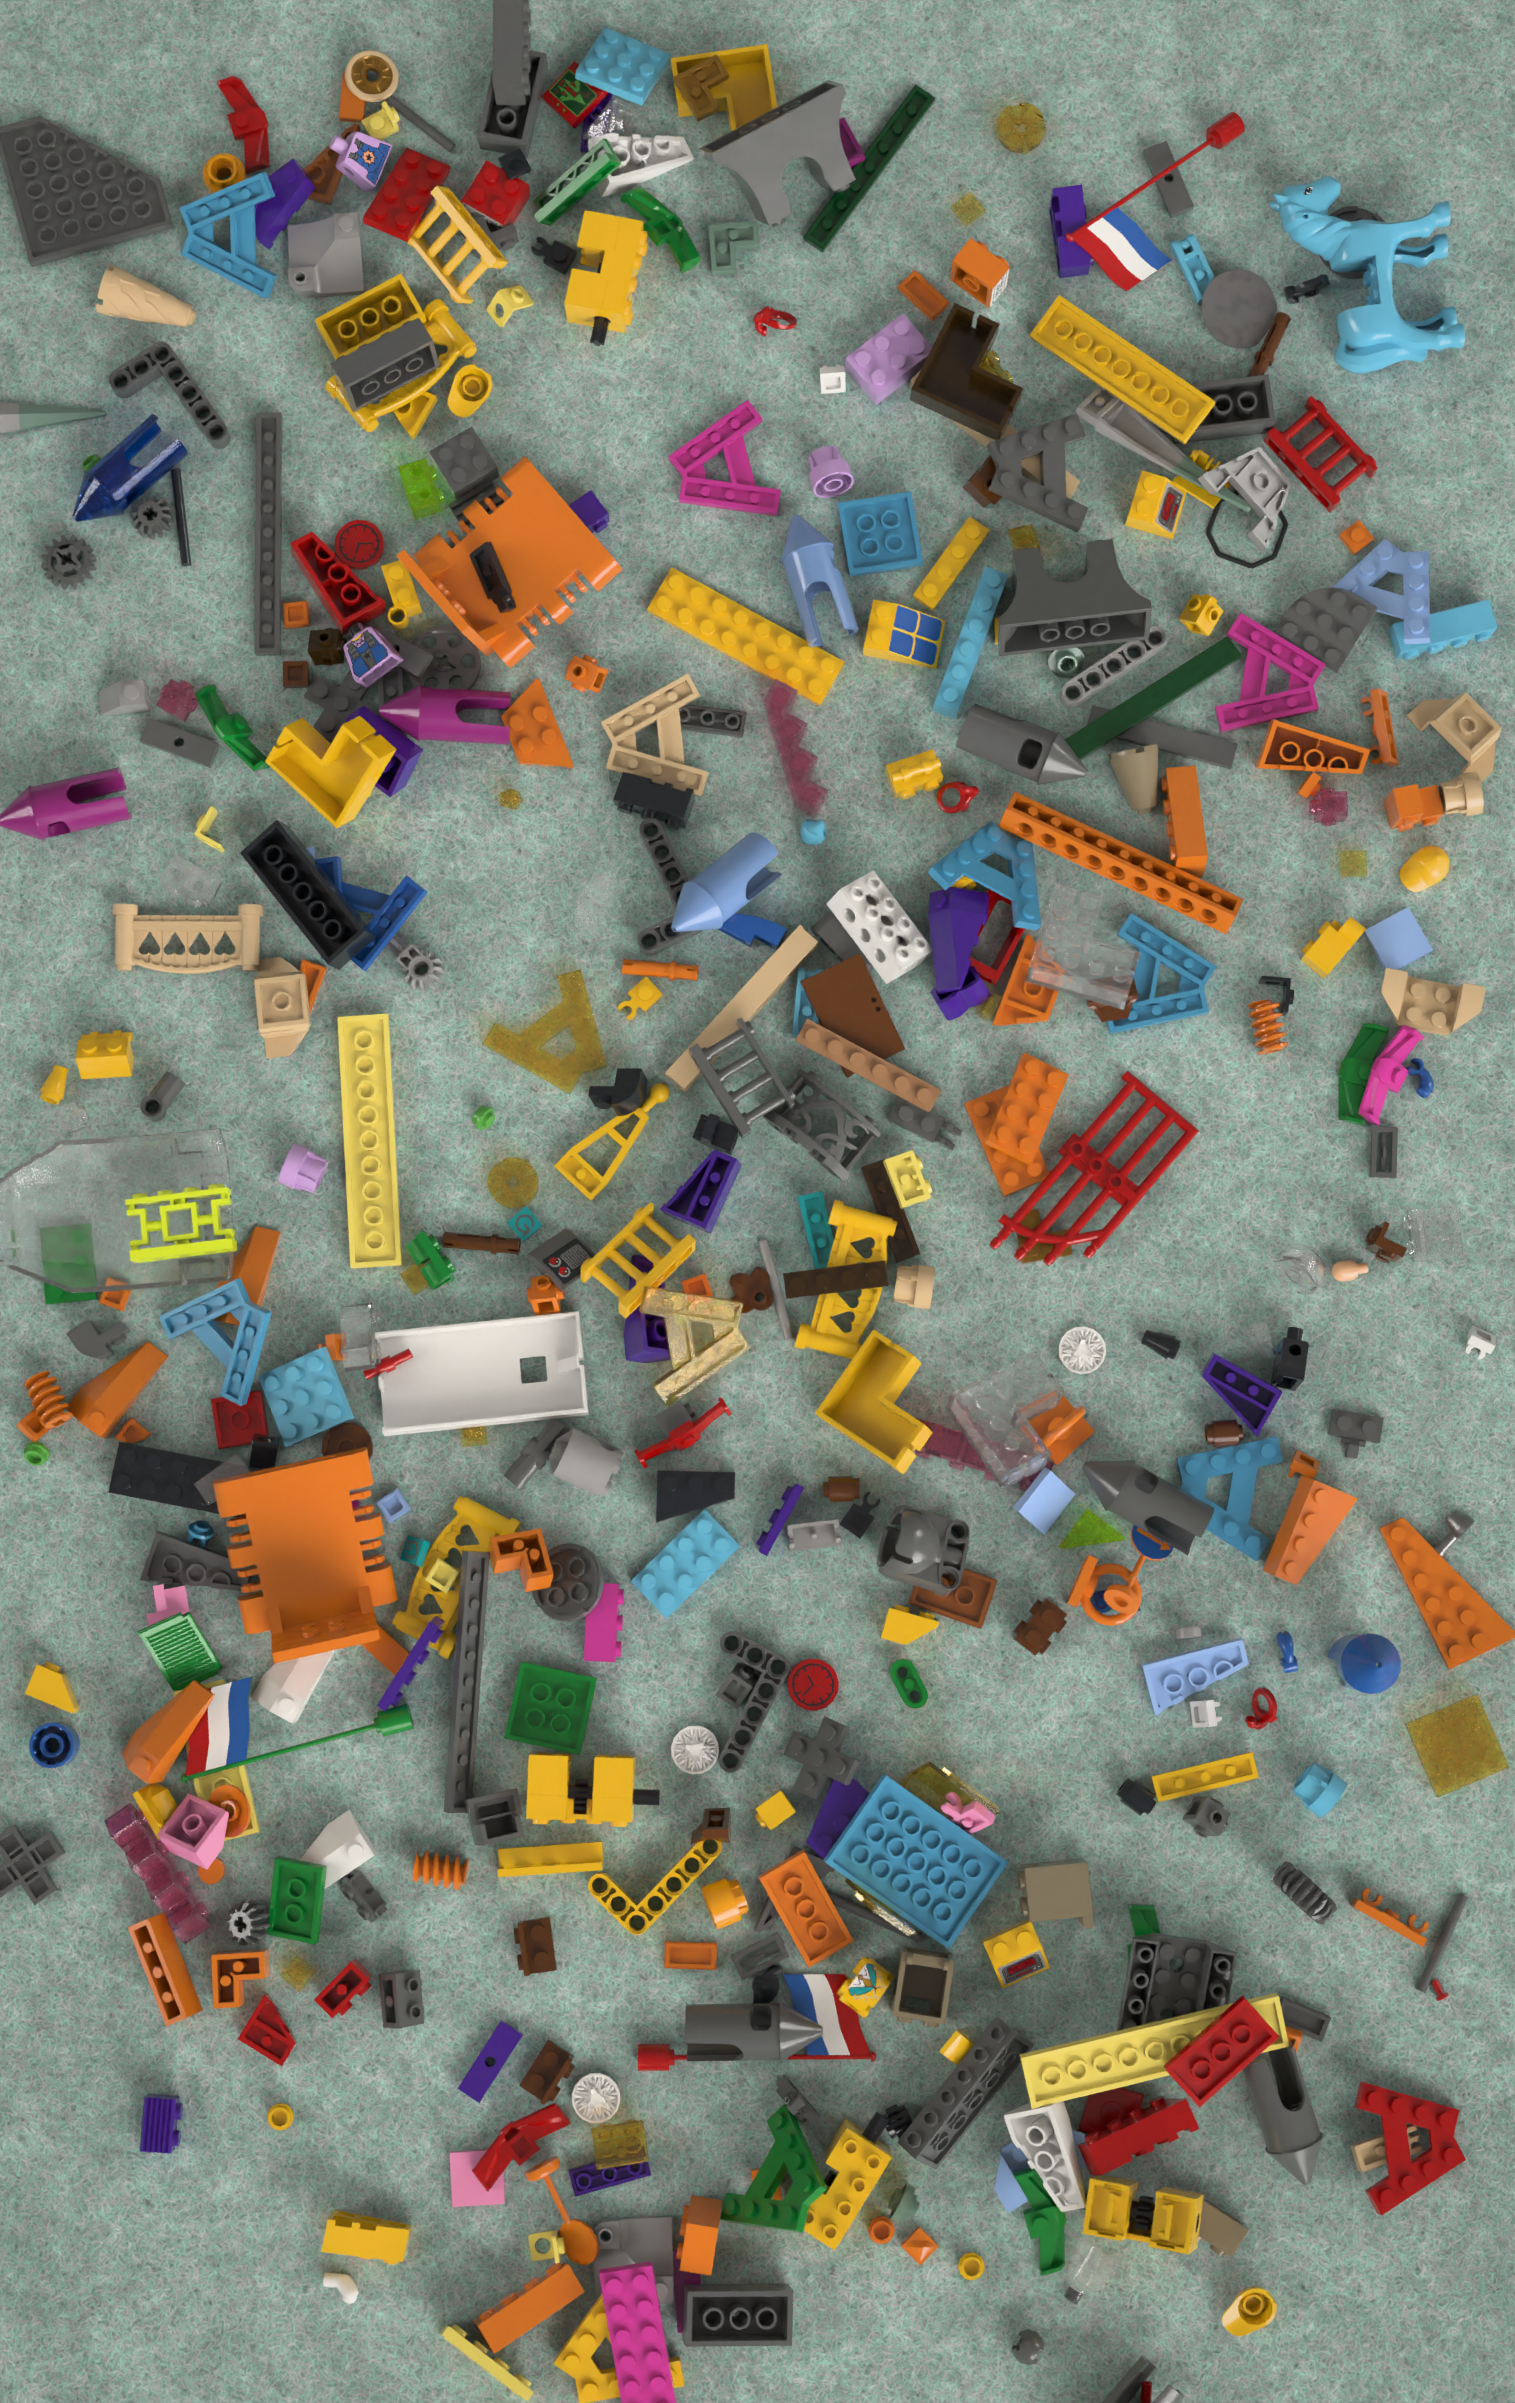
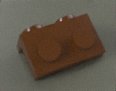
M1384 1221L1369 1230L1365 1242L1368 1243L1366 1250L1375 1253L1377 1260L1389 1264L1390 1261L1395 1262L1403 1258L1407 1248L1384 1237L1390 1224Z

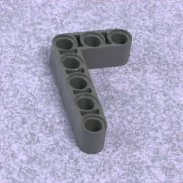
M157 342L110 374V386L120 398L131 397L163 376L210 445L216 449H223L229 445L231 436L225 423L168 343ZM169 354L166 359L158 360L160 355ZM142 367H147V368H148L145 373H143V374H139V373H138V370H139L140 368H142ZM182 373L179 379H172L174 374ZM127 381L124 387H117L119 382ZM190 392L196 393L191 399L185 398ZM210 412L206 418H199L201 413ZM217 431L223 432L219 438L212 437Z
M648 818L640 825V836L676 909L677 897L680 895L683 884L689 882L662 825L658 820ZM649 827H654L658 830V833L653 837H648L644 834L645 830ZM660 849H665L669 852V855L665 859H659L655 856L656 852ZM671 871H676L680 877L676 881H669L666 875ZM672 916L641 931L637 941L640 951L645 955L651 956L695 936L703 930L678 932L676 936L669 937L665 934V931L672 925L674 918ZM647 937H652L656 940V944L648 948L642 944L643 940Z
M734 1631L727 1632L722 1636L720 1641L722 1650L762 1673L720 1754L719 1765L722 1770L728 1773L735 1772L741 1767L790 1669L789 1662L784 1656ZM731 1635L736 1636L740 1643L739 1647L733 1651L728 1650L724 1643L725 1639ZM754 1647L759 1648L763 1654L762 1659L755 1663L751 1662L747 1656L748 1651ZM779 1659L785 1663L786 1668L782 1674H774L771 1671L770 1666L774 1660ZM770 1683L774 1688L772 1696L762 1697L759 1694L760 1685ZM752 1706L759 1707L762 1711V1716L757 1721H752L747 1716V1710ZM746 1730L750 1734L748 1743L739 1744L735 1739L736 1732ZM728 1753H733L738 1758V1764L731 1768L727 1767L723 1762V1757Z

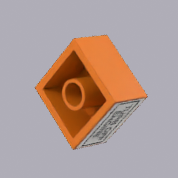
M970 238L952 260L950 280L987 308H990L1007 286L1010 266H1008L1004 258L989 252L985 244Z

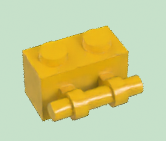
M933 749L886 765L885 773L894 798L901 797L904 800L915 796L916 791L925 789L928 792L939 787V784L942 783L943 775L940 769V760L938 757L936 758Z
M114 1030L113 1033L100 1034L99 1031H92L90 1034L81 1035L76 1051V1062L81 1079L131 1077L134 1056L130 1042H133V1033Z

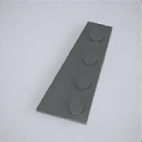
M157 1531L140 1580L162 1581L161 1583L170 1584L181 1583L189 1586H210L218 1589L241 1591L240 1587L249 1583L251 1576L245 1578L238 1577L237 1571L255 1565L231 1568L228 1555Z

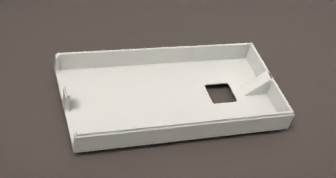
M579 1311L375 1332L379 1363L381 1362L380 1359L389 1355L392 1357L408 1348L413 1355V1358L395 1366V1370L389 1373L385 1371L378 1377L382 1398L384 1425L382 1427V1434L384 1436L589 1415ZM545 1356L547 1381L522 1384L520 1359Z

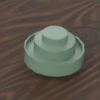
M1081 647L1051 650L1047 657L1049 669L1060 678H1071L1077 675L1085 664L1084 653Z
M906 2183L902 2190L896 2188L888 2204V2208L892 2210L889 2217L890 2220L899 2223L901 2219L906 2220L908 2216L914 2217L920 2204L916 2201L917 2195L914 2194V2186Z

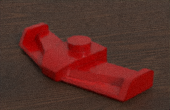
M232 76L217 81L219 89L234 110L233 113L227 114L235 141L244 138L246 174L269 168V124L265 112L259 108L240 78Z
M718 1398L719 1403L692 1423L689 1420L669 1432V1438L640 1452L636 1449L634 1453L644 1468L648 1467L646 1461L676 1448L682 1451L692 1446L701 1439L699 1434L724 1412L728 1416L732 1415L723 1398Z
M556 2103L515 2122L511 2121L500 2130V2134L473 2168L472 2172L488 2192L513 2159L518 2166H521L540 2150V2147L535 2142L536 2140L572 2123Z

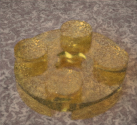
M1029 103L1007 106L1000 113L996 126L997 139L1009 151L1021 154H1028L1031 150L1037 148L1044 138L1046 129L1041 111ZM1025 124V132L1020 133L1016 131L1015 125Z
M510 1157L499 1162L491 1169L488 1176V1189L492 1198L499 1205L509 1209H518L529 1205L535 1198L539 1189V1178L535 1169L526 1160ZM513 1176H516L517 1181L521 1182L520 1186L515 1187V1190H510V1185L506 1184L507 1180H512Z

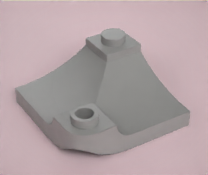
M358 212L333 214V217L320 221L287 225L288 279L291 289L296 294L304 297H329L365 293L361 222ZM299 277H305L302 282L297 281Z
M672 2215L610 2218L597 2223L593 2230L599 2243V2253L596 2260H594L595 2302L602 2294L599 2277L600 2269L652 2261L659 2303L674 2304ZM604 2231L609 2232L611 2235L610 2239H602L601 2233Z

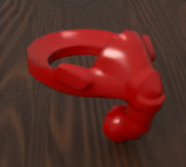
M766 306L755 314L753 322L757 332L765 337L767 326H762L763 323L775 329L790 330L796 327L797 319L787 312L777 311L773 307L769 308V306ZM774 319H783L789 322L790 324L783 325L778 323V321Z
M961 781L949 782L939 789L937 804L943 812L948 814H955L960 811L965 812L969 808V803L978 795L979 789L976 786H967ZM952 788L957 789L960 793L959 803L954 807L945 806L942 801L944 792Z
M1265 1687L1256 1689L1252 1697V1709L1255 1717L1246 1716L1245 1722L1251 1729L1260 1730L1267 1723H1273L1278 1719L1276 1717L1277 1703L1269 1689ZM1260 1694L1268 1702V1712L1260 1709L1258 1702Z

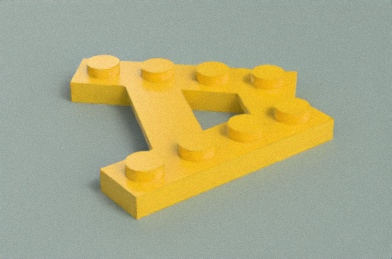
M603 2294L599 2296L553 2362L555 2366L575 2378L579 2403L620 2397L615 2367L599 2370L591 2357L605 2337L611 2344ZM680 2356L671 2357L669 2361L674 2388L684 2386Z

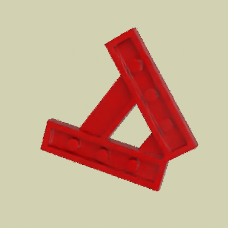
M1360 2081L1354 2108L1381 2115L1388 2175L1366 2189L1365 2192L1376 2213L1382 2216L1466 2160L1454 2138L1460 2110ZM1406 2123L1427 2128L1429 2131L1431 2147L1412 2160Z

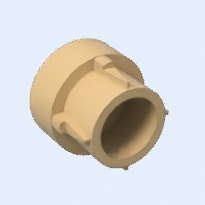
M1476 771L1459 774L1458 778L1439 783L1438 790L1444 815L1460 813L1466 817L1483 813V793L1480 778Z
M925 1265L897 1267L893 1296L894 1302L904 1303L913 1308L930 1310L935 1267Z

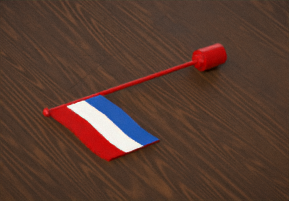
M1230 112L1207 128V141L1071 234L1068 232L1065 236L1068 242L1074 241L1087 252L1108 278L1124 291H1128L1166 265L1171 259L1159 251L1141 228L1118 207L1208 145L1216 149H1222L1245 132V126L1241 117L1235 112Z
M782 1974L790 1990L794 2010L823 2027V2035L805 2046L808 2054H793L785 2060L871 2059V2062L876 2060V2054L873 2051L870 2053L862 2033L858 2014L840 2001V1996L836 1994L845 1980H847L845 1974ZM638 2044V2071H669V2065H675V2060H687V2055H675V2049H669V2044Z

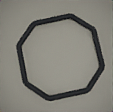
M1238 491L1233 492L1237 496L1240 495ZM1221 498L1214 508L1206 529V535L1215 554L1220 558L1247 568H1255L1275 559L1288 528V522L1283 511H1279L1278 514L1283 527L1273 554L1251 564L1221 553L1211 534L1221 503L1226 501Z

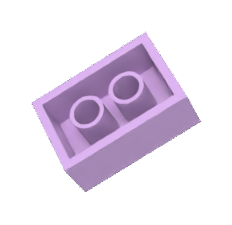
M901 314L845 358V369L873 403L877 405L922 369L932 347L904 314Z

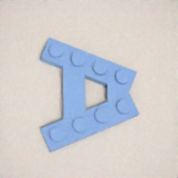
M1384 539L1333 587L1346 589L1377 606L1376 612L1404 619V645L1430 643L1429 551L1402 552L1387 539ZM1388 572L1403 576L1404 596L1373 586Z

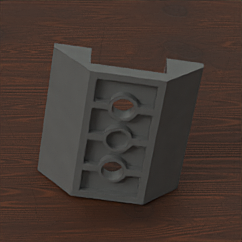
M1160 1933L1133 1937L1116 2031L1162 2020L1160 2013L1166 2008L1173 2010L1171 2017L1173 2018L1227 2005L1237 1953L1201 1939ZM1173 1958H1181L1182 1965L1178 1969H1171L1169 1967V1963Z

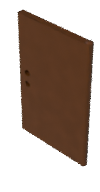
M860 953L800 981L822 1027L882 1059H886L905 1049ZM841 1066L846 1078L855 1074Z

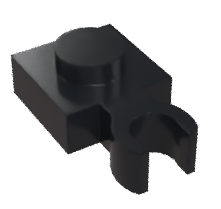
M537 237V242L542 244L543 247L536 249L532 246V253L537 256H545L543 260L545 265L566 275L577 255V251L556 240L550 246L545 239Z
M867 1492L864 1495L861 1507L853 1503L839 1523L859 1539H861L875 1519L869 1512L880 1504L879 1498L874 1505H870L867 1502V1497L871 1492Z

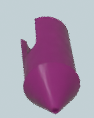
M419 685L380 706L379 715L418 742L419 740L508 745L510 727L466 723L461 721L457 714L466 709L508 710L511 692L455 688L435 689Z
M117 767L37 786L29 785L0 814V827L45 841V838L132 819V814L128 811L123 796L81 804L86 800L126 790L122 772Z

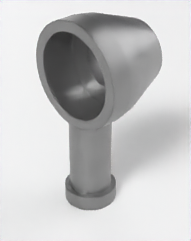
M1455 1510L1445 1521L1450 1532L1433 1548L1443 1557L1445 1552L1471 1527L1475 1520L1469 1515Z

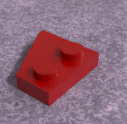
M264 1994L239 2035L238 2040L282 2067L297 2041L270 1996Z

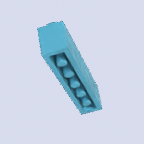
M985 566L933 707L934 712L957 719L1005 590L1009 574Z

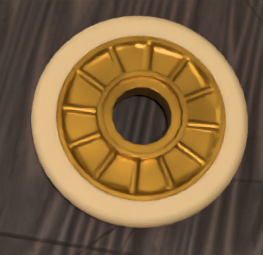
M373 50L359 52L349 60L345 69V80L348 88L355 96L364 101L378 102L385 100L397 88L399 81L397 67L387 55ZM368 71H374L378 74L379 78L376 81H369L366 79L365 74Z

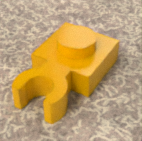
M645 977L628 992L631 1000L621 1002L618 1010L621 1011L623 1008L629 1007L632 1011L626 1019L631 1021L635 1018L637 1009L641 1008L645 1013L663 997V994Z

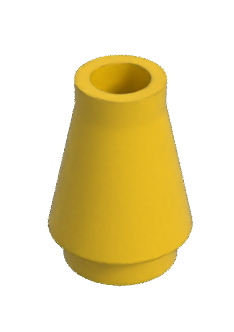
M54 1065L53 1070L39 1090L41 1092L40 1099L59 1105L60 1100L64 1099L68 1069Z

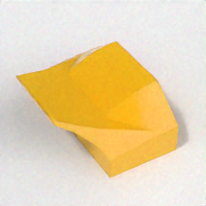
M151 1783L132 1795L156 1837L160 1839L157 1834L178 1808V1805L168 1788L158 1783Z

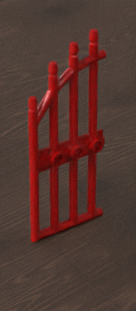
M1126 1071L1121 1077L1126 1082L1124 1087L1082 1136L1079 1137L1073 1133L1059 1149L1058 1153L1063 1158L1011 1218L1004 1214L998 1220L1004 1226L997 1233V1236L991 1240L989 1246L996 1250L1002 1245V1241H1005L1014 1231L1027 1238L1023 1242L1022 1247L1018 1248L1014 1254V1258L1018 1261L1022 1260L1037 1242L1055 1245L1043 1260V1263L1047 1266L1053 1264L1056 1257H1059L1067 1246L1091 1242V1245L1083 1253V1256L1087 1259L1091 1258L1199 1130L1129 1071ZM1133 1090H1136L1146 1100L1099 1154L1088 1143ZM1155 1106L1166 1116L1118 1170L1107 1160L1151 1108ZM1174 1122L1185 1131L1184 1134L1138 1187L1127 1176ZM1070 1164L1083 1173L1035 1230L1020 1224ZM1090 1180L1102 1189L1064 1235L1046 1233ZM1109 1197L1122 1206L1103 1229L1079 1233Z

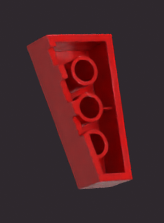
M313 532L290 543L291 555L336 627L339 628L342 636L349 633V628L353 624L361 623L364 625L385 613V601L380 596H377L363 580L361 581L346 563L339 560L335 553Z
M1159 2096L1149 2102V2107L1145 2109L1140 2107L1128 2113L1129 2117L1123 2121L1121 2119L1114 2120L1106 2125V2130L1100 2133L1099 2131H1094L1084 2137L1085 2141L1077 2146L1090 2175L1102 2176L1133 2161L1131 2156L1133 2154L1136 2157L1148 2154L1155 2150L1154 2144L1171 2143L1179 2139L1177 2133L1181 2131H1190L1192 2133L1200 2129L1187 2099Z

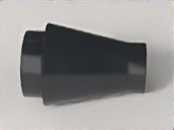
M1146 1330L1141 1344L1149 1347L1166 1360L1168 1358L1174 1360L1181 1341L1173 1335Z

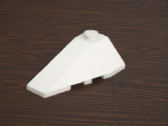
M335 1650L275 1663L262 1676L251 1699L290 1723H296Z
M1064 2101L1033 2109L1030 2103H1027L1005 2113L1004 2118L1013 2143L1017 2148L1020 2147L1028 2158L1027 2163L1031 2169L1037 2171L1043 2180L1044 2188L1060 2211L1065 2212L1086 2208V2198L1071 2123Z

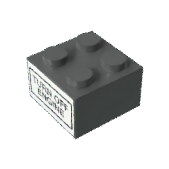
M472 426L429 451L432 463L455 499L460 498L490 479L494 481L500 477L495 462Z

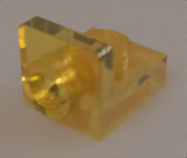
M1033 524L1008 529L1013 550L1038 548L1040 551V544Z

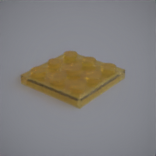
M1478 1694L1469 1696L1405 1724L1436 1797H1441L1509 1768Z

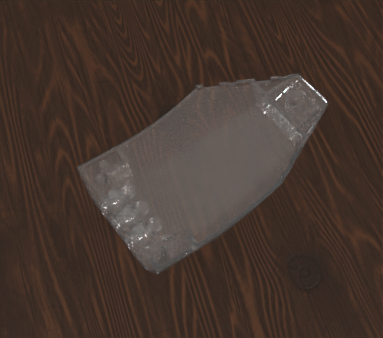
M221 1129L119 1138L60 1139L52 1147L41 1154H36L28 1162L20 1164L0 1179V1265L71 1293L137 1290L232 1281L236 1260L235 1251L143 1263L130 1261L129 1251L131 1246L129 1241L141 1240L142 1232L140 1216H127V1206L125 1205L126 1199H132L133 1194L147 1193V1197L157 1196V1192L163 1190H173V1194L182 1193L183 1188L198 1187V1190H207L208 1185L224 1184V1187L231 1190L229 1157ZM221 1197L189 1200L188 1203H198L200 1215L212 1214L211 1200L221 1199ZM170 1203L140 1206L137 1209H147L149 1221L161 1220L160 1206L170 1205ZM232 1205L219 1206L221 1228L234 1229ZM191 1210L169 1212L171 1236L193 1233ZM213 1224L201 1225L202 1239L191 1241L195 1243L225 1239V1236H214ZM162 1230L150 1232L151 1246H143L141 1249L171 1246L174 1243L166 1244L163 1242Z

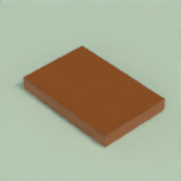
M964 1568L959 1586L948 1595L937 1596L930 1590L913 1586L908 1604L982 1629L998 1580ZM941 1577L942 1583L949 1586L948 1581Z

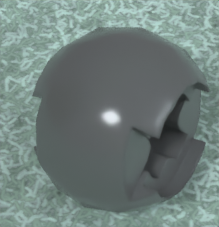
M1023 2330L1018 2334L1021 2337L1017 2345L1013 2344V2355L1022 2364H1035L1038 2361L1036 2356L1039 2350L1044 2349V2341L1036 2331Z

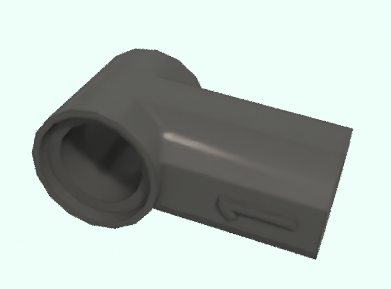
M166 1071L151 1093L142 1099L140 1104L142 1113L150 1121L157 1122L162 1120L166 1115V1110L183 1089L185 1083L172 1073ZM158 1103L160 1105L159 1110L154 1114L148 1113L149 1105Z

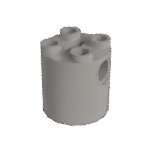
M573 1428L557 1438L549 1455L552 1475L597 1496L602 1495L605 1497L611 1486L612 1473L617 1474L624 1453L620 1452L619 1448Z

